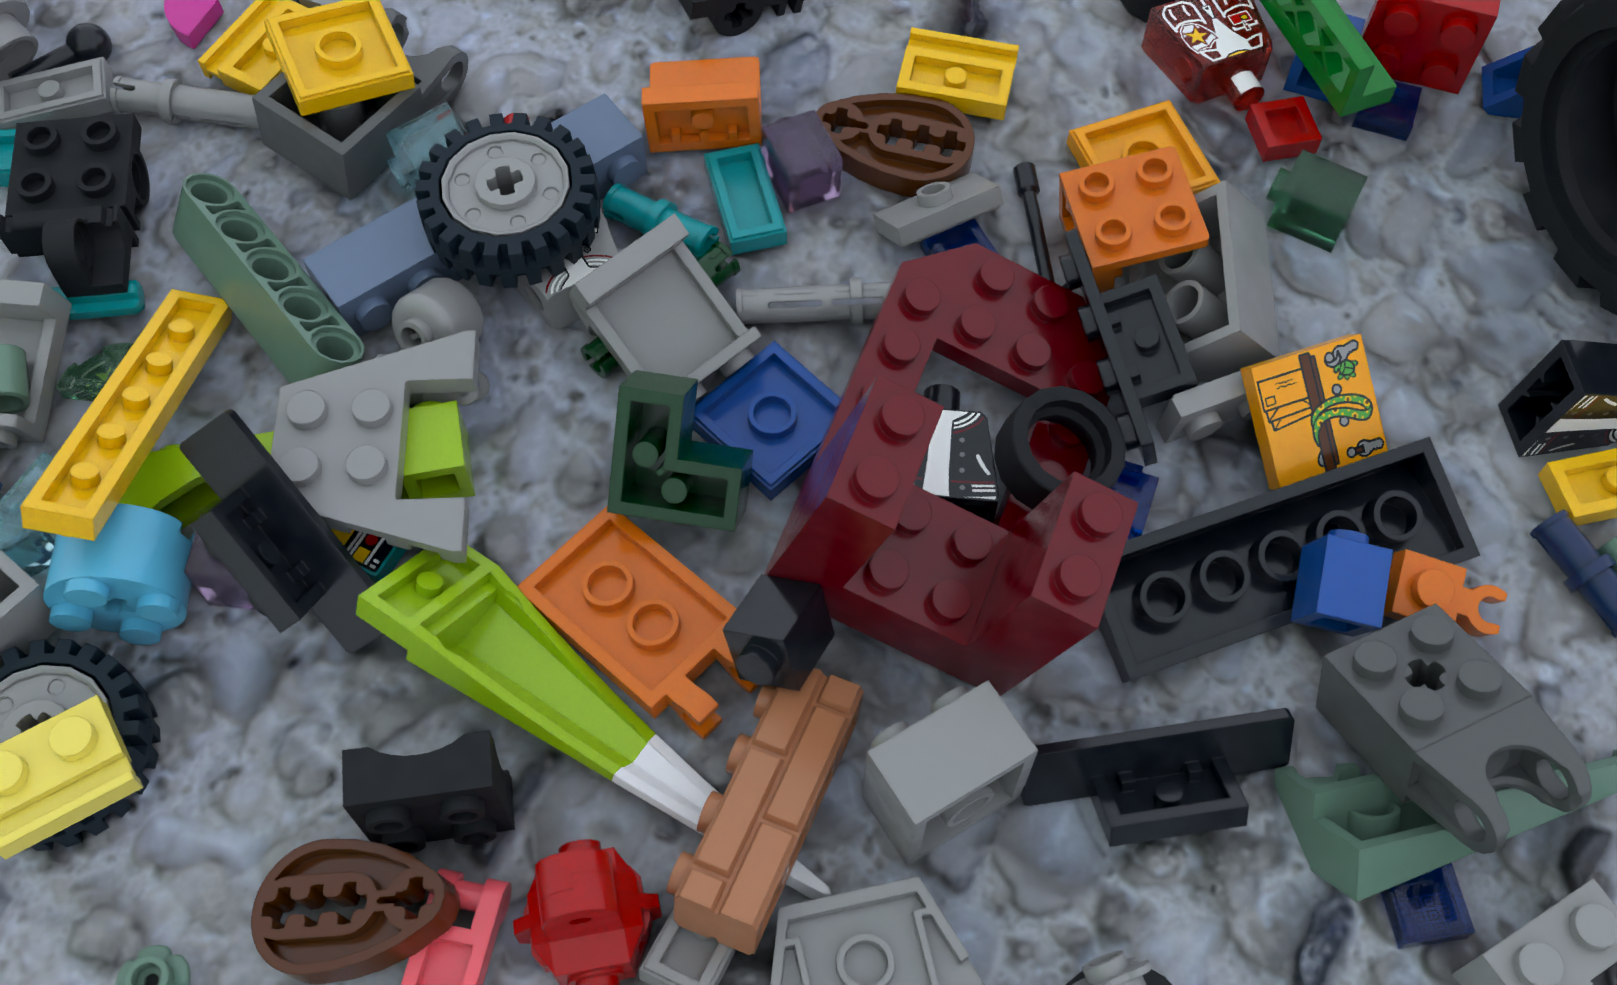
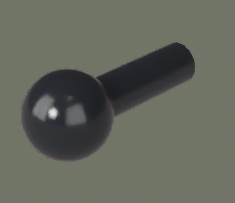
M77 24L68 32L64 45L8 73V76L11 79L99 57H104L107 60L112 52L111 39L108 33L96 24Z

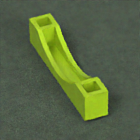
M457 400L443 403L426 401L415 405L413 408H409L402 499L475 496L468 432ZM274 431L254 434L271 455ZM171 444L160 448L158 451L149 453L119 503L142 506L171 515L182 522V530L200 518L221 499L181 452L180 444Z

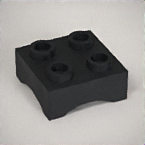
M490 730L463 734L456 741L443 748L418 755H391L378 752L370 747L342 750L343 807L370 842L385 844L411 854L425 849L426 842L454 838V842L458 844L476 845L496 839L497 832L515 830L512 777L508 770H502Z

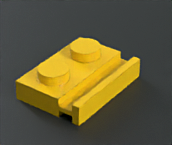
M255 0L197 60L204 76L210 79L213 76L220 78L225 86L240 93L257 94L283 72L268 38L264 19L309 8L292 0Z
M911 27L909 42L906 46L896 85V94L933 97L952 104L963 114L1004 120L1019 45Z

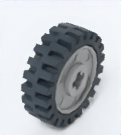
M514 112L512 123H505L502 113L489 115L490 126L482 127L478 118L465 122L466 135L463 136L455 128L445 134L447 148L435 143L428 151L430 162L422 161L418 170L420 180H416L415 185L416 202L425 234L434 253L438 254L440 261L448 269L454 266L458 276L469 281L475 274L479 285L489 287L493 286L496 276H500L504 288H518V276L526 275L531 286L543 282L541 270L545 268L553 277L565 272L564 258L575 264L583 256L582 245L591 246L595 239V228H599L601 218L597 177L590 154L587 155L585 145L578 137L572 140L570 130L561 124L553 130L550 119L541 116L537 117L532 126L530 125L527 113Z
M58 638L55 647L45 639L30 641L29 654L27 655L16 646L1 652L5 665L0 667V743L98 695L108 705L132 760L130 763L144 787L135 793L142 795L150 782L142 772L144 768L155 769L159 754L152 744L161 742L160 727L153 719L158 717L154 704L135 677L110 654L106 655L98 647L86 642L81 647L73 639ZM123 798L31 846V848L36 851L53 850L54 841L65 847L82 843V831L87 830L97 836L109 828L104 817L113 812L122 818L133 806Z

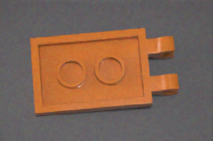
M607 506L517 586L568 643L655 719L670 706L689 729L703 740L723 721L715 713L719 708V704L693 682L715 660L748 693L751 694L759 686L750 681L739 679L722 630L736 611V608L626 516L607 512Z

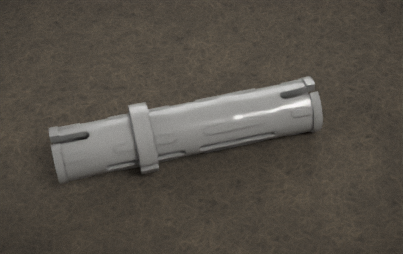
M116 76L112 81L114 86L122 87V89L110 88V102L113 110L116 112L159 116L163 119V122L170 124H180L182 120L260 130L252 100L254 95L186 86L182 84V80L165 78L163 82Z
M861 277L849 278V284L745 290L736 288L737 316L744 325L851 320V326L863 325V319L876 318L882 303L832 305L831 301L862 298L884 299L891 282L862 283ZM779 302H822L821 306L812 307H769L770 303Z

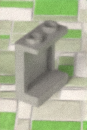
M674 213L576 282L568 296L628 377L635 370L698 379L697 400L707 392L700 381L718 368L725 378L755 357L748 346L762 335L755 326L750 330L744 326L683 241L689 235V232Z
M0 279V344L16 345L26 352L30 405L24 411L15 414L0 413V449H16L18 441L44 443L72 303L42 282Z

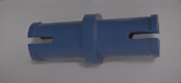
M1563 509L1539 524L1529 534L1538 541L1568 578L1563 584L1571 594L1578 591L1610 629L1611 635L1617 638V573L1612 569L1616 565V561L1609 553L1601 555L1568 516L1569 513L1566 509Z

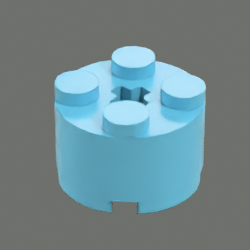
M121 503L117 504L95 541L56 534L43 593V600L51 610L49 623L59 629L73 632L87 631L90 628L119 633V638L123 641L136 645L157 644L161 640L162 631L175 628L186 619L199 548V538L195 533L189 539L180 534L182 522L171 515L142 506Z

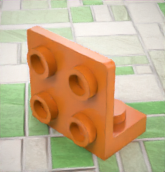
M758 57L654 62L650 65V86L642 88L641 99L650 153L735 148L755 143L763 146L760 62Z
M1169 146L1059 173V216L1064 231L1077 229L1100 293L1114 289L1115 278L1121 277L1123 274L1122 267L1204 248L1208 245V230L1175 147Z

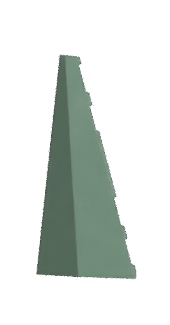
M1614 749L1610 758L1585 763L1591 779L1592 794L1589 802L1582 807L1617 793V749ZM1550 762L1551 768L1568 787L1561 771ZM1356 763L1336 764L1334 775L1330 777L1304 778L1298 774L1294 766H1283L1274 769L1275 788L1311 871L1355 902H1359L1476 852L1461 843L1412 800L1402 803L1376 773L1361 775L1360 768ZM1495 788L1500 805L1507 816L1510 826L1506 839L1570 813L1543 804L1534 796L1514 788ZM1477 816L1478 821H1479L1480 824L1483 826L1481 820H1480L1479 817Z

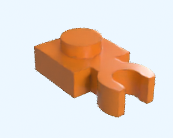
M1404 549L1394 552L1384 616L1401 620L1436 603L1469 635L1475 637L1499 634L1500 626L1486 622L1481 618L1478 611L1480 601L1489 604L1506 601L1507 593L1494 585L1465 588L1463 585L1467 572L1466 568Z

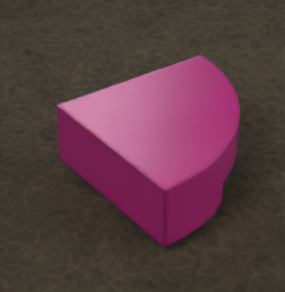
M164 0V12L172 30L183 44L192 49L197 47L224 13L219 0Z

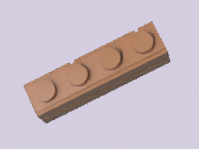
M814 668L800 691L771 685L762 686L753 711V717L760 720L752 737L741 733L732 747L726 765V773L733 776L723 795L712 791L701 811L697 831L703 833L704 836L695 854L683 851L671 872L667 893L674 895V921L678 926L706 938L714 937L719 943L747 955L755 954L858 722L864 690H862L860 685L832 674L827 677L821 670Z

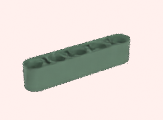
M194 173L183 179L172 230L175 239L287 381L291 384L360 363L364 355V344L359 336L235 186L228 180L210 173Z

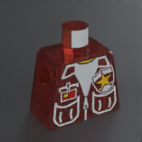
M1176 0L1150 9L1141 45L1147 56L1191 102L1201 103L1226 95L1235 110L1244 111L1249 108L1250 104L1258 103L1264 95V88L1259 82L1263 78L1273 47L1272 39L1254 0Z

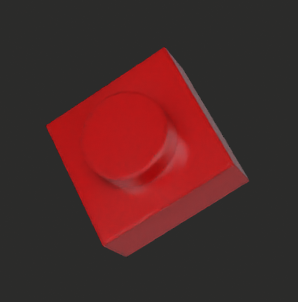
M1304 96L1250 104L1245 121L1263 162L1317 153L1322 137Z

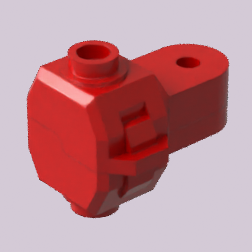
M584 839L566 843L558 848L557 854L538 861L534 866L535 877L527 894V904L523 912L524 916L513 920L514 935L519 944H531L532 956L546 973L550 972L559 985H620L619 982L623 979L635 977L648 944V938L653 925L652 921L662 917L658 894L644 893L641 876L631 866L627 865L614 847L601 849V843L598 840Z

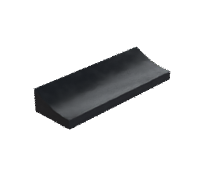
M1427 437L1127 540L1098 627L1122 683L1293 623L1290 620L1302 546L1327 535L1330 530L1344 529L1366 534L1369 536V544L1392 549V559L1394 552L1404 549L1454 565L1480 556L1431 438Z

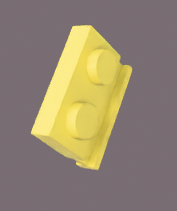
M98 695L0 743V856L5 860L144 788L130 763L132 760L109 707Z

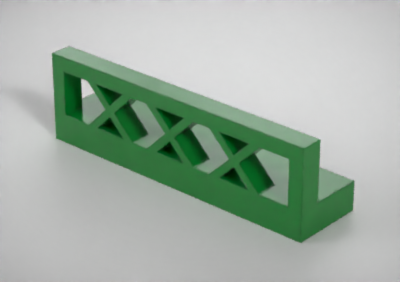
M1259 0L1339 117L1391 100L1397 85L1336 0Z

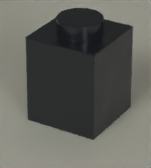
M763 574L759 576L722 629L739 679L750 681L757 685H771L800 691L835 635L821 584Z

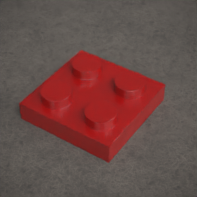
M1375 0L1361 36L1392 79L1459 94L1498 17L1501 0Z

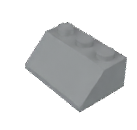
M1227 180L1194 195L1209 233V242L1206 247L1129 266L1130 283L1157 274L1198 382H1210L1238 372L1240 368L1280 356L1265 214Z

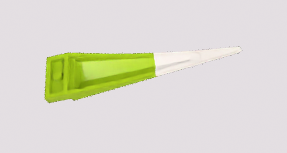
M468 545L466 563L441 559L439 553L424 549L358 595L356 615L407 650L406 660L697 831L698 820L708 796L712 791H718L688 765L611 690L541 615L499 565ZM796 860L786 885L812 900L831 896L832 893L829 886Z

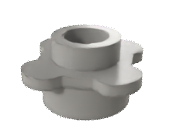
M1123 950L1114 951L1086 963L1082 967L1085 978L1072 985H1147L1143 975L1149 972L1152 966L1149 960L1138 962L1136 957L1127 959Z

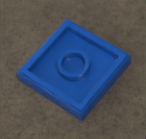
M773 341L695 404L693 430L707 443L754 450L750 482L771 501L811 467L840 401V397L776 341Z

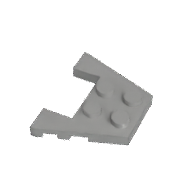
M476 330L463 331L279 387L271 456L330 529L349 534L353 529L385 538L387 543L392 546L411 550L415 546L440 554L441 559L455 563H466L470 512L466 498L402 499L410 396L411 394L477 392L480 342Z
M919 876L781 906L778 909L770 985L985 984L968 959L970 955Z

